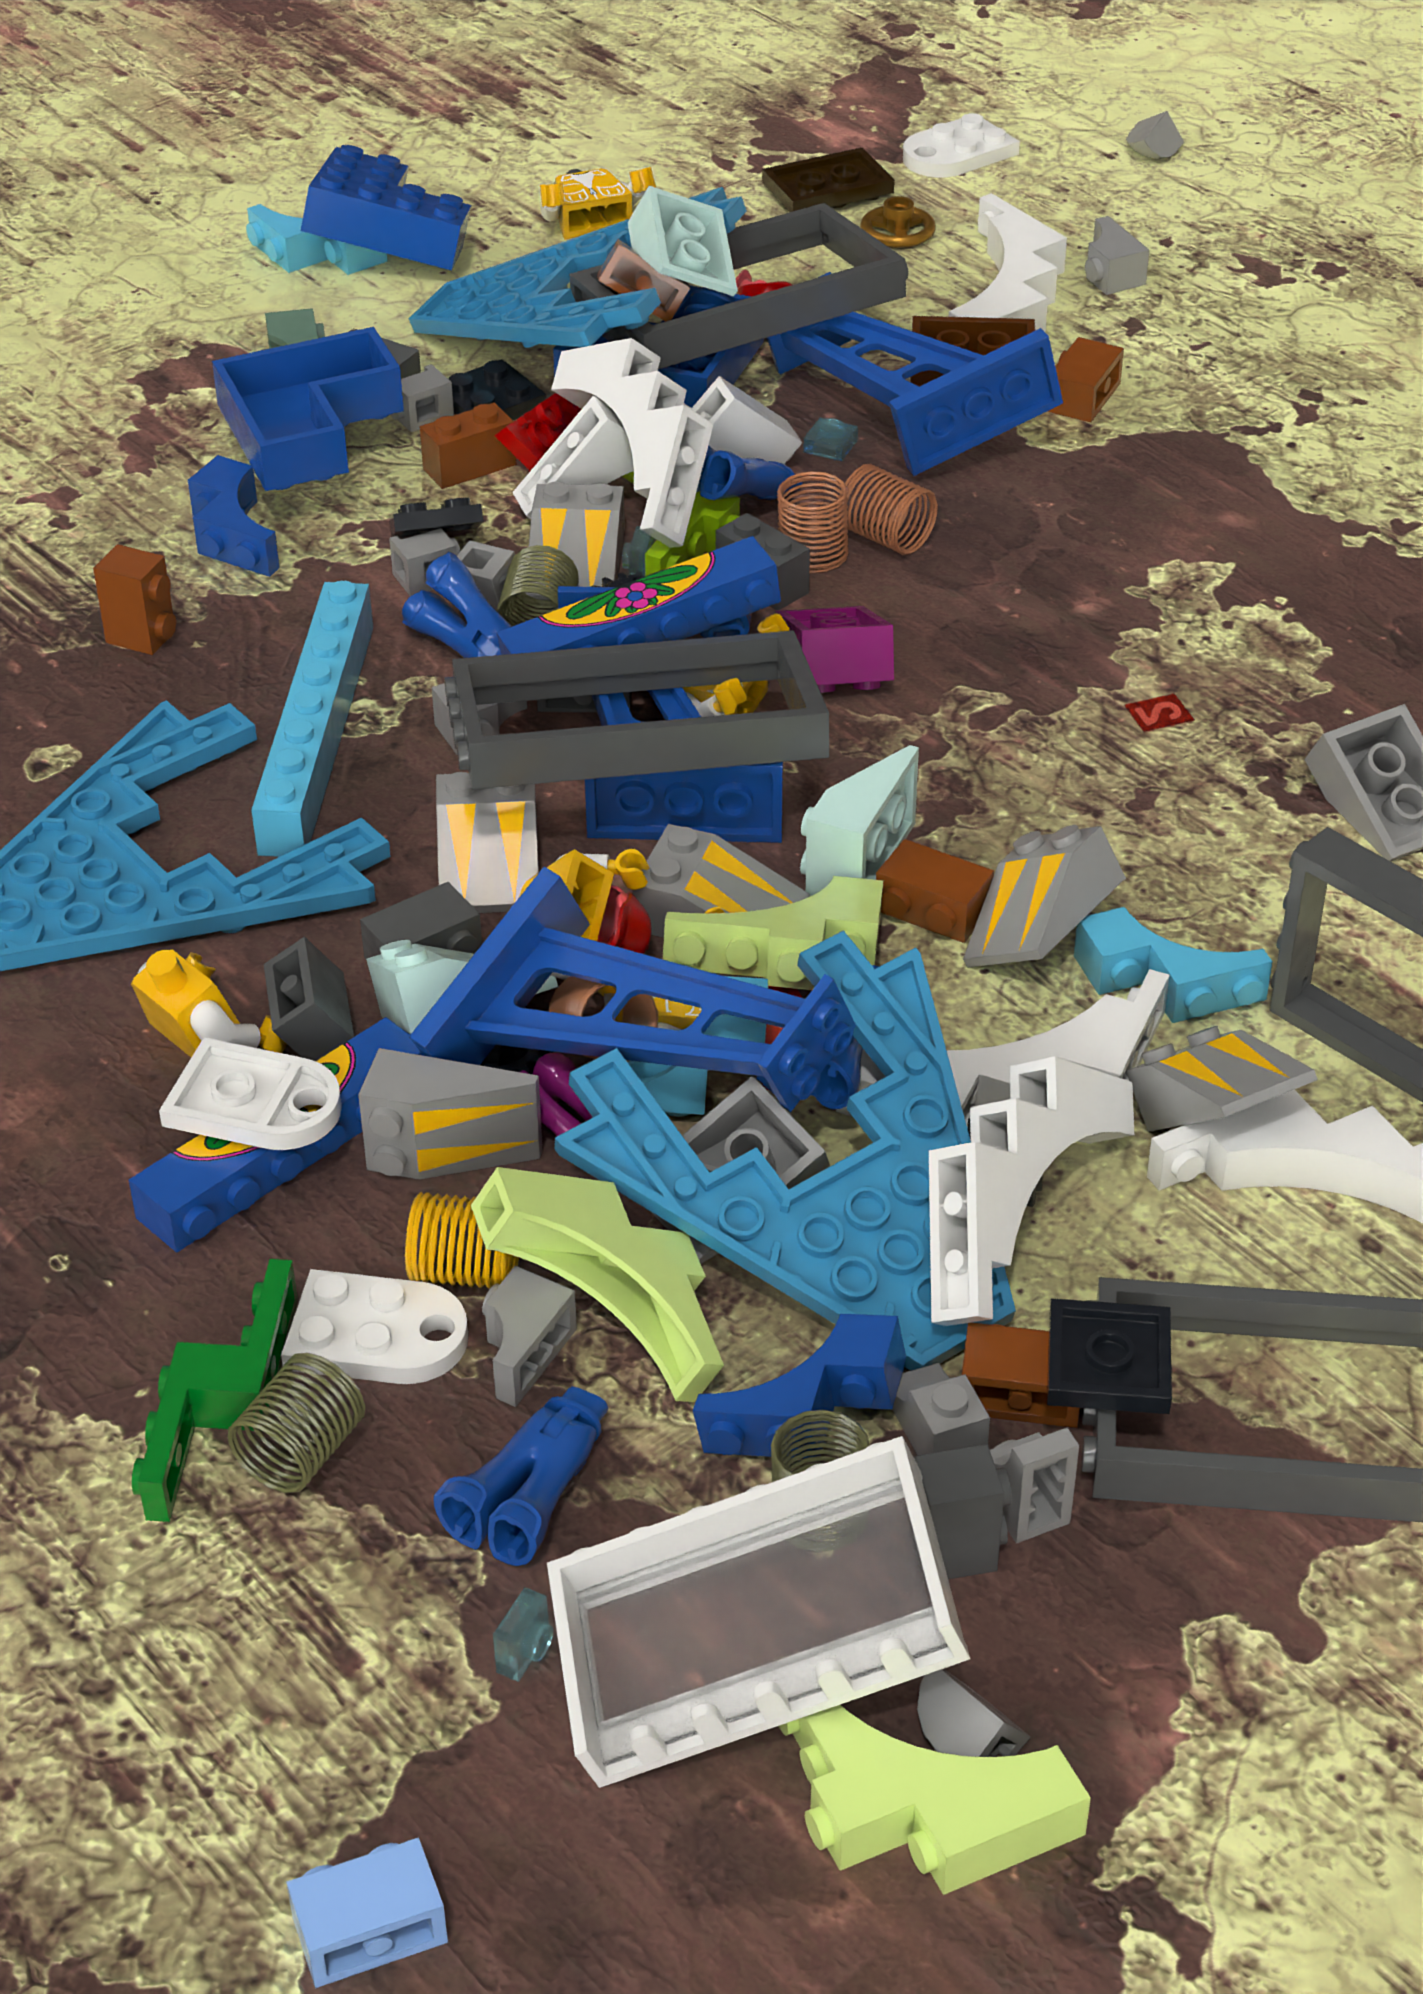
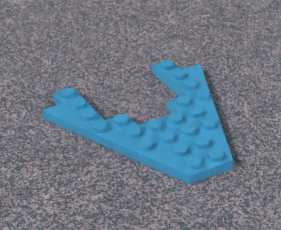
M723 187L689 198L722 209L726 233L733 231L736 228L735 223L747 212L742 196L727 199ZM629 219L449 281L408 319L414 333L476 338L477 340L491 339L522 342L525 348L538 344L586 347L592 346L602 334L614 327L625 326L626 329H635L646 324L649 321L648 316L661 304L656 289L650 288L576 302L571 289L567 286L570 282V273L603 265L617 239L631 246L628 229Z
M166 700L154 708L0 850V971L217 931L236 933L250 925L369 904L376 900L374 884L360 872L391 857L389 841L363 818H359L237 878L211 853L167 873L128 836V834L135 833L141 828L160 820L158 804L145 791L152 790L162 783L186 772L193 771L197 767L225 754L232 753L238 748L256 741L257 735L255 724L231 703L189 721Z
M843 930L799 953L797 966L814 987L824 974L834 979L856 1024L853 1033L854 1038L881 1070L885 1078L850 1096L846 1108L873 1143L790 1189L787 1188L757 1147L709 1172L617 1048L569 1073V1086L593 1118L555 1137L554 1149L559 1156L600 1181L614 1182L617 1191L835 1325L840 1314L898 1316L906 1353L904 1367L911 1371L942 1363L965 1349L968 1323L951 1326L931 1323L929 1150L970 1143L971 1140L923 960L917 948L874 969ZM1005 1267L992 1268L993 1319L973 1323L999 1324L1004 1326L1013 1320L1016 1309Z

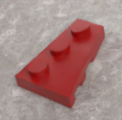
M554 393L494 436L530 472L582 409L559 394Z

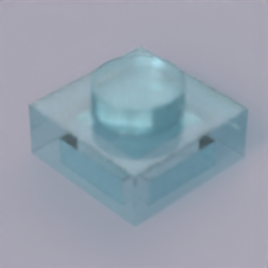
M819 418L804 437L803 452L843 461L858 441V426L843 423L835 418Z
M636 526L631 543L625 542L622 567L623 569H629V575L642 572V575L645 577V553L654 544V538L640 530V526Z
M524 1587L493 1634L496 1673L519 1682L531 1662L541 1661L547 1653L553 1637V1627L549 1625L547 1596Z

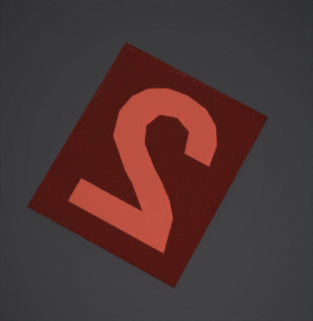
M1175 693L1124 705L1143 732L1195 720Z

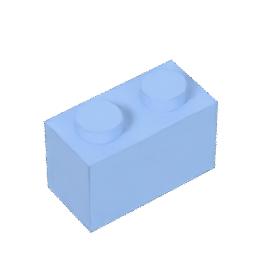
M419 1837L400 1844L387 1843L381 1845L367 1855L335 1866L322 1865L307 1871L302 1877L286 1882L293 1921L315 1988L448 1943L444 1905Z

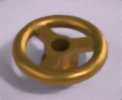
M903 196L887 198L884 201V206L867 212L860 223L861 229L886 246L898 248L921 244L930 239L936 229L933 217L926 211L914 207V202L910 198ZM920 223L924 224V228L918 233L907 234L909 227ZM872 226L887 229L889 232L894 233V236L880 233L872 228Z

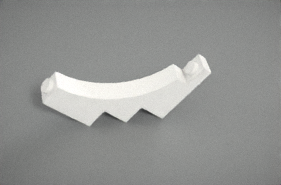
M992 193L982 196L979 202L978 232L988 238L987 254L994 261L999 273L989 287L977 297L949 311V317L1035 319V331L1042 328L1046 332L1047 306L1055 302L1057 275L1064 273L1067 237Z
M632 338L561 351L551 390L579 408H583L592 396H595L614 410L623 424L632 451L634 491L647 498L640 530L670 548L683 546L714 424L683 405L687 390L658 372L661 357Z
M720 376L692 408L683 403V405L714 424L709 446L716 451H730L740 458H760L767 462L775 461L785 464L803 443L786 419ZM592 396L512 492L527 517L531 519L537 484H548L550 482H563L567 485L608 484L634 471L629 439L622 422L614 410L603 401Z
M1149 969L1141 987H1132L1127 1000L1106 994L1086 1011L1047 1032L998 1046L969 1050H947L966 1125L968 1124V1118H970V1107L1010 1099L1011 1065L1056 1056L1129 1081L1126 1070L1140 1065L1143 1059L1141 1054L1147 1051L1165 1014L1169 974ZM864 1049L861 1057L859 1091L885 1078L884 1074ZM847 1106L836 1109V1112L852 1116L846 1109Z
M1056 1056L1011 1065L1010 1099L970 1107L971 1142L929 1150L931 1323L951 1326L993 1319L992 1268L1011 1266L1016 1236L1023 1213L1035 1186L1053 1160L1071 1144L1077 1141L1091 1144L1134 1135L1133 1083L1131 1081Z
M1294 1089L1230 1116L1183 1125L1151 1139L1147 1178L1159 1191L1179 1182L1190 1181L1197 1175L1205 1172L1221 1191L1248 1187L1280 1186L1335 1192L1379 1204L1423 1223V1143L1413 1147L1373 1105L1327 1124Z

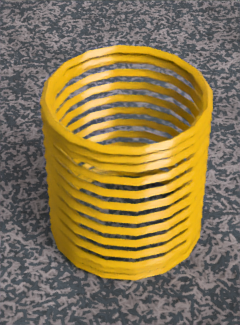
M420 1192L414 1198L408 1219L405 1245V1265L409 1280L427 1282L430 1279L433 1284L439 1280L443 1285L448 1281L452 1286L458 1282L461 1287L465 1283L473 1287L476 1283L479 1288H482L485 1284L490 1290L494 1284H501L515 1266H518L519 1257L494 1251V1262L490 1278L491 1250H486L485 1247L484 1267L480 1278L483 1239L478 1227L475 1265L471 1279L474 1232L477 1223L471 1204L476 1197L474 1196L470 1200L466 1196L460 1199L457 1195L451 1198L448 1194L442 1197L438 1193L432 1196L429 1192L425 1194ZM455 1201H457L456 1209H455V1207H454V1202H455ZM464 1202H466V1208H465V1210H464V1207H463V1203H464ZM423 1210V1226L420 1239L419 1260L417 1265V1237L419 1222ZM441 1214V1232L438 1246L437 1269L434 1276V1262L437 1247L438 1222ZM450 1216V1234L447 1251V1267L445 1274L443 1275V1263L445 1257L447 1237V1224ZM459 1218V1237L457 1244L456 1268L453 1276L452 1264L455 1250L456 1227ZM468 1220V1240L466 1248L465 1270L462 1277V1260L464 1252L465 1229Z

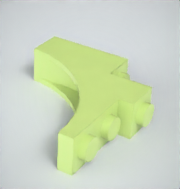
M833 876L831 882L824 889L808 898L784 906L735 913L667 912L664 928L663 960L710 973L763 977L768 979V986L813 990L814 986L797 966L799 953L843 930L870 964L875 965L883 880Z
M502 1167L495 1169L471 1204L486 1250L503 1252L538 1264L567 1279L594 1297L611 1311L645 1347L666 1379L675 1401L696 1402L698 1394L704 1392L723 1368L724 1364L694 1293L706 1276L689 1235L679 1231L631 1226L614 1182Z
M841 1705L779 1725L781 1732L785 1736L793 1734L801 1748V1764L811 1783V1809L805 1811V1821L809 1834L819 1850L828 1848L840 1871L908 1843L911 1856L922 1874L930 1872L942 1894L945 1895L1086 1835L1091 1797L1058 1745L1037 1752L1002 1757H968L940 1753L892 1738L867 1725Z

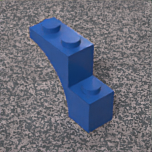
M217 455L188 479L198 554L270 577L280 568L275 531L257 524L247 516L250 509L257 503L253 468L251 465Z
M840 1314L834 1329L823 1345L812 1356L788 1373L761 1385L743 1390L716 1394H698L693 1408V1415L703 1452L723 1455L772 1457L771 1443L776 1430L788 1418L802 1412L815 1410L834 1411V1407L893 1409L906 1362V1353L898 1316ZM823 1420V1421H815V1422H807V1423L802 1424V1425H800V1426H798V1427H796V1428H794V1429H792V1430H795V1429H797V1428H799V1427H801V1426H803V1425H807V1424H816V1423H829V1424H830V1422H829V1421H824V1420ZM821 1427V1428L806 1429V1430H804V1431H802V1432H800V1433H798V1434H801V1433H803V1432H805V1431H813V1430H821V1429H826V1430H828V1428ZM827 1434L810 1435L803 1437L795 1442H798L804 1438L826 1436ZM823 1440V1441H815V1442H807V1443H805V1444H803V1445L815 1444V1443H823L824 1440ZM823 1447L806 1449L800 1453H803L805 1451L820 1450ZM821 1454L805 1456L802 1459L820 1456Z

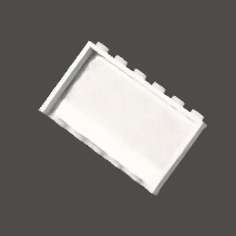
M903 1436L886 1442L872 1444L864 1450L827 1463L813 1465L805 1471L772 1483L754 1486L744 1493L716 1503L695 1507L685 1514L651 1526L634 1529L629 1534L592 1547L578 1549L570 1555L547 1563L574 1752L576 1758L599 1788L970 1660L926 1498L922 1473Z

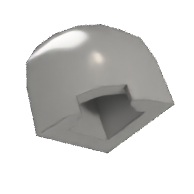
M1168 111L1139 121L1126 138L1134 151L1142 156L1154 159L1172 156L1184 143Z
M945 1669L924 1675L920 1683L917 1711L923 1734L937 1752L968 1757H995L997 1754L1013 1756L1031 1738L991 1703Z

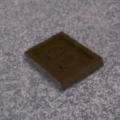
M863 147L762 169V183L789 212L822 203L827 204L831 208H841L847 203L860 200H876L882 195L894 193L895 179Z

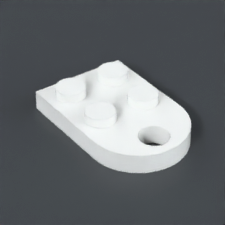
M969 113L963 115L960 119L948 123L935 124L933 128L908 137L903 144V163L912 172L923 176L953 177L1019 155L1020 141L1006 133L1004 129L988 122L981 115Z
M204 1037L160 1108L159 1113L163 1127L265 1149L289 1150L307 1146L327 1135L338 1122L342 1106L338 1081L334 1074L324 1065L302 1057ZM307 1105L322 1106V1108L313 1112L299 1110Z
M310 1269L281 1354L282 1364L284 1365L294 1354L312 1353L338 1365L353 1379L396 1384L426 1382L445 1374L462 1358L468 1344L467 1317L464 1307L458 1298L448 1290L431 1283ZM435 1330H444L451 1333V1336L441 1341H431L424 1338L425 1335ZM303 1363L293 1364L311 1369L317 1374L325 1375L312 1366Z

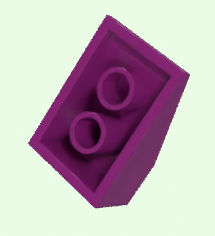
M848 606L775 611V614L778 613L782 616L789 627V631L794 630L821 693L835 691V684L853 683L854 689L869 690L880 688V681L894 680L893 625L866 607Z

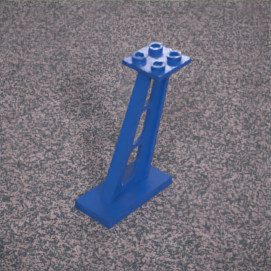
M828 272V273H826V274H824V275H822V276H826V275H829V274H832V273H831V272ZM856 312L767 337L777 372L780 375L809 361L889 406L906 467L913 476L1063 404L1049 336L1042 328L986 355H981ZM851 339L860 342L850 348L840 347L851 341ZM872 350H882L913 363L895 371H888L859 356ZM927 370L945 374L920 387L906 380L919 372Z
M558 586V609L616 587ZM682 687L646 690L650 693L665 720L701 717ZM623 692L592 695L602 726L641 722L632 717ZM783 762L584 779L587 838L659 840L667 825L671 824L716 834L728 842L782 843Z
M543 867L409 1036L424 1056L480 1065L495 1045L601 1057L617 1048L625 1060L765 1076L779 1103L784 1109L792 1112L800 1100L807 1099L815 1091L820 1081V1073L832 1057L839 1056L846 1050L852 1040L856 1024L834 979L826 974L823 975L805 999L581 937L589 927V921L562 878L548 868ZM553 972L616 988L615 995L605 1008L593 1016L582 1017L525 1008ZM640 994L702 1009L695 1021L689 1027L682 1030H670L615 1021L616 1016L632 997ZM722 1014L783 1028L772 1044L704 1034L713 1020Z

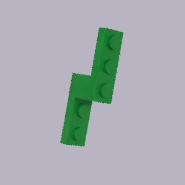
M269 1259L264 1282H256L254 1285L252 1313L255 1317L252 1325H245L243 1327L240 1346L177 1342L170 1366H162L158 1382V1395L160 1399L158 1411H150L146 1421V1454L144 1458H137L135 1460L132 1472V1492L134 1495L141 1496L145 1520L170 1522L195 1427L228 1429L281 1369V1354L293 1321L298 1300L292 1260Z

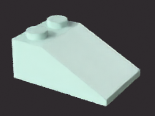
M648 186L628 221L632 250L660 274L735 296L738 289L722 209Z
M909 745L826 789L816 806H810L806 810L801 825V834L806 836V850L801 860L800 871L801 874L806 875L805 891L810 896L824 889L831 882L833 876L876 880V872L899 844L908 837L915 825L919 747Z
M410 940L395 941L380 947V955L367 958L366 960L382 1018L387 1017L404 1031L411 1034L474 954L420 944L411 945ZM550 975L536 994L558 987L556 977Z

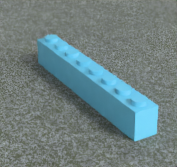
M349 581L324 582L251 809L257 855L280 857L311 842L373 631L369 584H357Z

